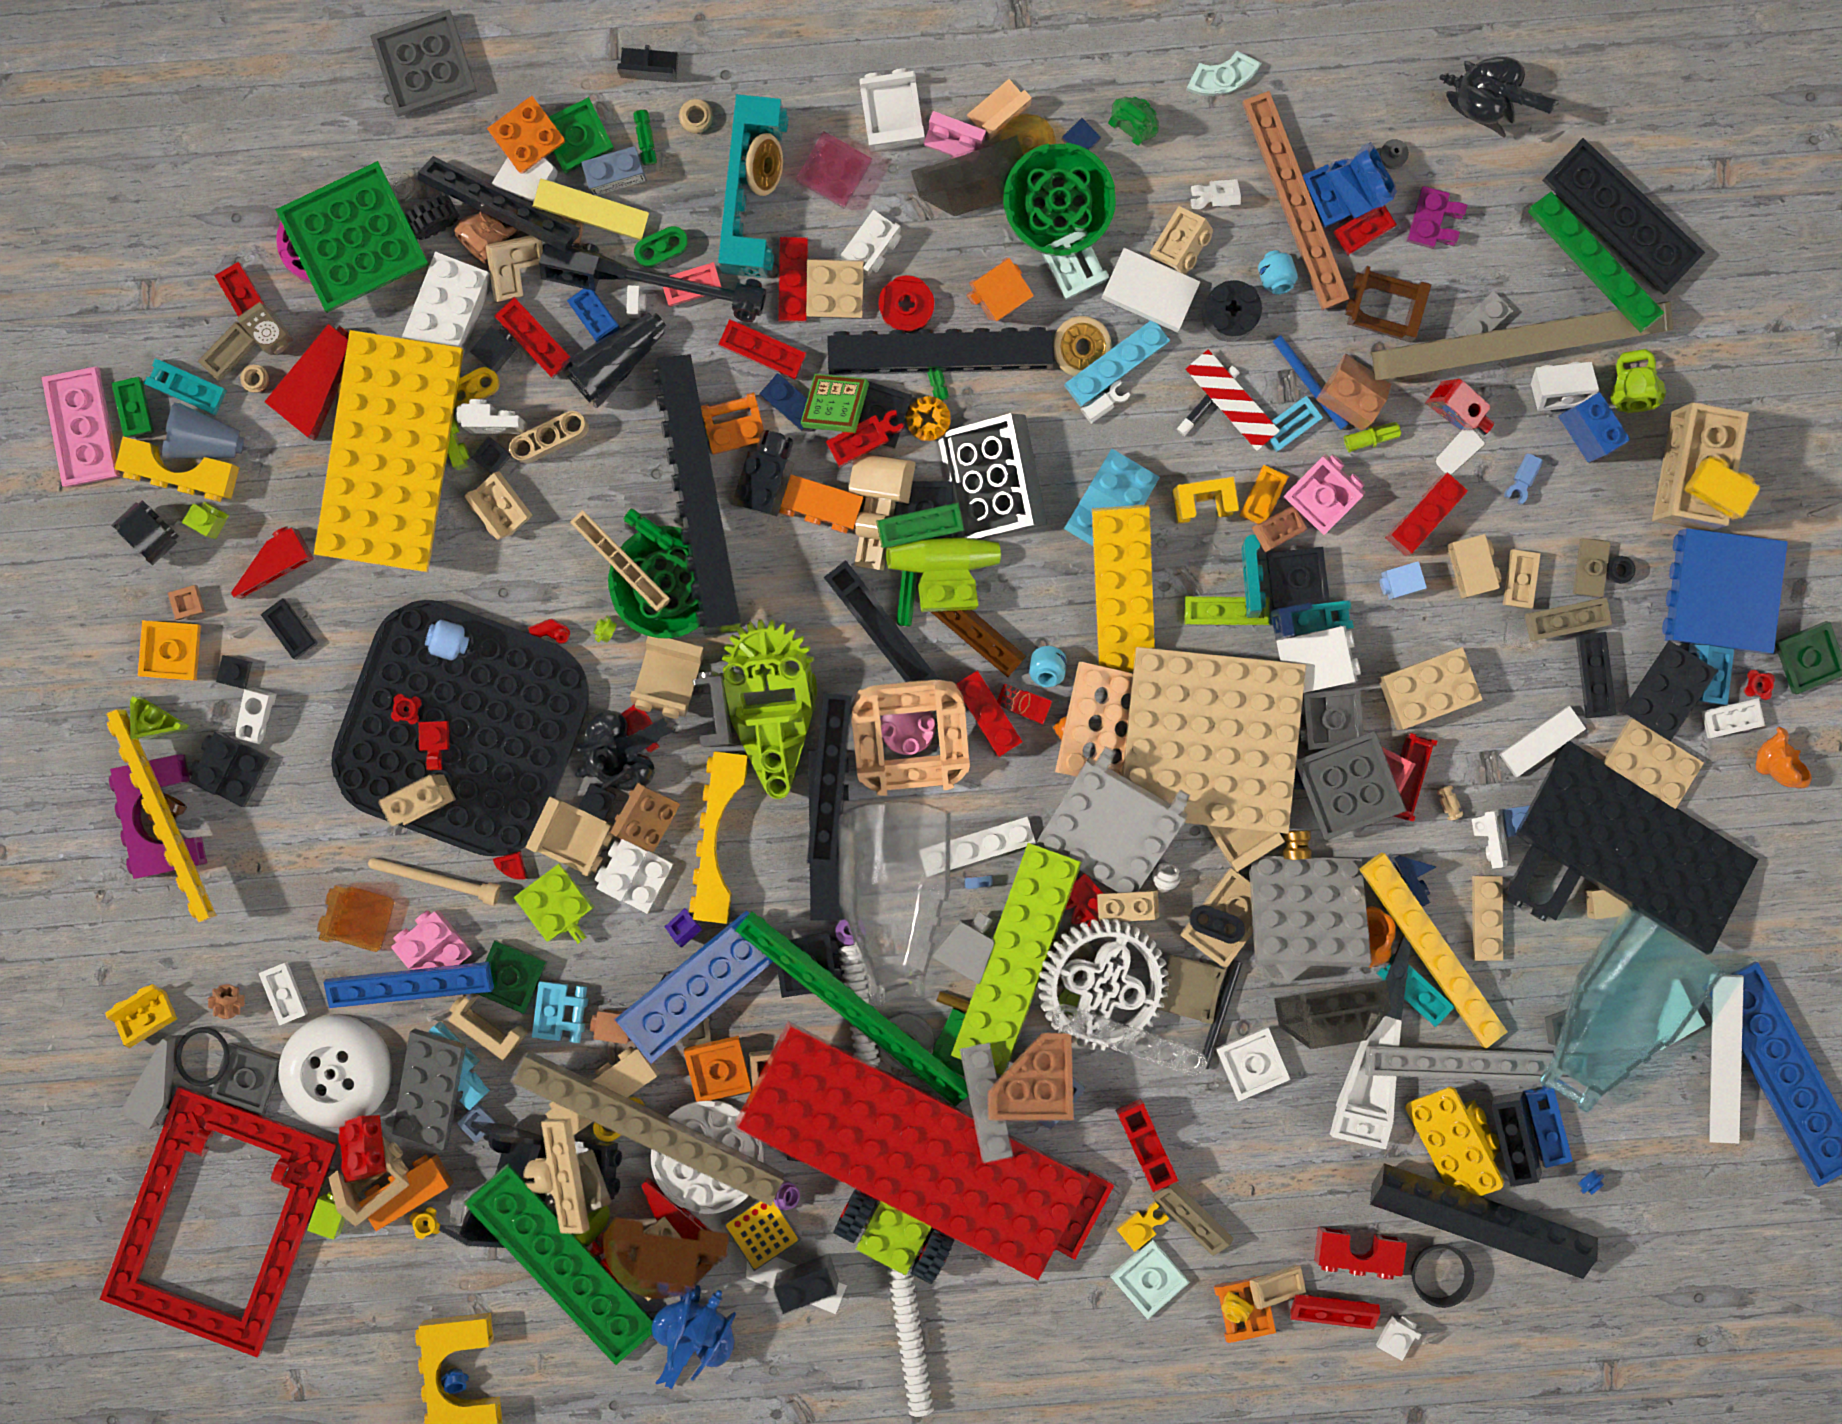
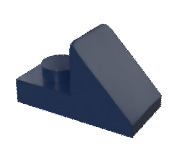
M1395 854L1389 856L1393 866L1421 907L1429 904L1430 901L1427 896L1430 895V891L1423 880L1419 881L1418 877L1435 869L1436 866Z

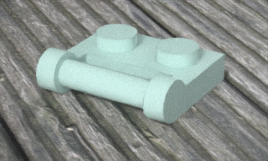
M1073 232L1049 245L1052 248L1061 245L1068 248L1071 247L1070 244L1083 240L1088 236V232ZM1092 247L1082 251L1093 274L1090 278H1086L1075 254L1052 256L1042 253L1064 300L1110 279L1107 271H1103Z

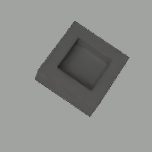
M1566 1009L1545 1017L1548 1044L1557 1046L1577 1038L1574 1011Z

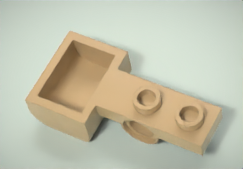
M869 454L854 460L849 492L866 497L864 511L859 513L855 523V531L859 541L854 566L884 571L887 548H881L876 520L893 517L896 502L909 504L916 462Z

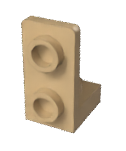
M1158 889L1145 890L1143 892L1106 893L1097 896L1100 922L1103 918L1112 922L1113 919L1118 921L1156 920L1160 917Z

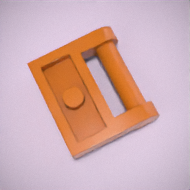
M755 392L746 394L747 397L712 406H709V404L701 405V412L713 455L758 444L764 427ZM750 408L751 416L714 425L712 418L714 416Z
M1261 1276L1215 1285V1295L1219 1296L1221 1307L1229 1291L1232 1293L1238 1292V1296L1254 1306L1249 1280ZM1254 1306L1248 1320L1244 1321V1329H1237L1236 1323L1228 1320L1222 1311L1226 1328L1224 1336L1227 1343L1276 1333L1270 1306L1263 1309H1257Z

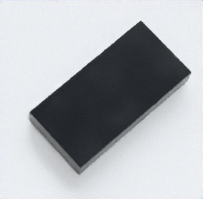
M285 598L280 599L260 614L294 660L318 644Z

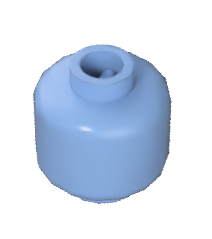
M439 620L435 625H430L425 646H429L428 650L431 655L454 660L459 653H465L469 638L464 637L465 631L463 626Z

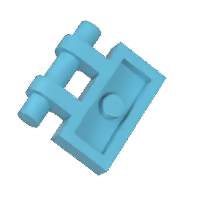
M539 981L532 1038L560 1041L562 1030L570 1031L569 1042L580 1043L581 1033L585 1031L586 1024L583 1022L585 1007H588L589 1000L586 997L587 986L576 985L575 996L567 995L568 984ZM566 1005L574 1006L572 1021L564 1020Z

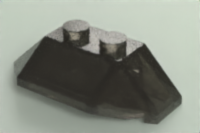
M1014 135L913 169L911 173L919 198L955 217L1003 201L1005 184L1009 173L1023 156L1018 136Z
M1387 980L1351 983L1302 991L1274 998L1278 1026L1309 1049L1366 1041L1384 1016L1391 1010Z

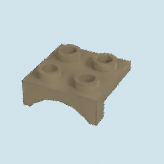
M1169 954L1166 966L1169 975L1163 978L1165 981H1168L1169 986L1162 988V991L1167 992L1168 997L1160 998L1159 1001L1164 1003V1007H1157V1010L1213 1024L1216 1002L1226 969Z
M593 1150L577 1154L586 1211L589 1214L612 1204ZM554 1197L553 1200L548 1201L549 1205H555Z

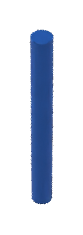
M1282 335L1272 341L1314 397L1317 398L1323 388ZM1320 403L1340 430L1349 424L1348 421Z

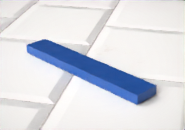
M489 962L328 978L323 982L329 1008L492 992L494 989Z

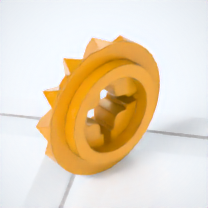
M932 396L917 398L909 406L906 416L909 431L916 438L924 441H933L943 436L948 430L951 420L947 405L939 398ZM933 410L932 417L938 424L935 425L928 422L926 425H923L924 419L919 412L928 414Z

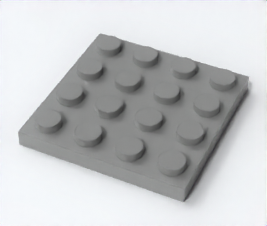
M1261 856L1250 863L1249 874L1255 964L1369 967L1371 957L1363 874L1359 870L1362 867V859L1312 857V859H1284V856Z

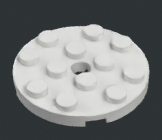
M719 1100L694 1101L679 1107L668 1116V1118L764 1163L763 1142L736 1128L735 1121L741 1110L729 1103ZM651 1149V1166L658 1186L666 1197L681 1208L684 1207L701 1214L720 1213L737 1206L749 1196Z

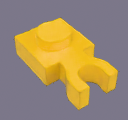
M1156 1201L1148 1206L1143 1216L1137 1210L1116 1228L1134 1252L1156 1235V1232L1153 1230L1154 1226L1162 1225L1169 1220L1166 1213L1159 1218L1153 1216L1154 1210L1159 1207Z

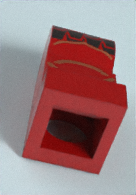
M1003 684L997 699L1002 708L1043 725L1052 703L1049 699L1007 684Z

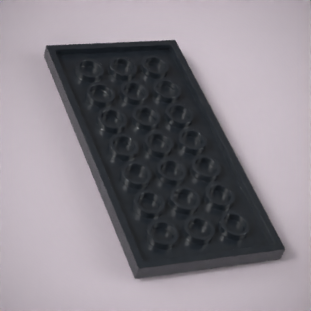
M1567 741V743L1562 745L1515 835L1706 955L1713 952L1759 860L1678 808H1673L1606 766L1603 761L1571 741Z

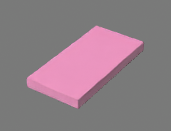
M96 366L42 377L62 487L66 488L120 477V472L115 469L117 457L100 368Z

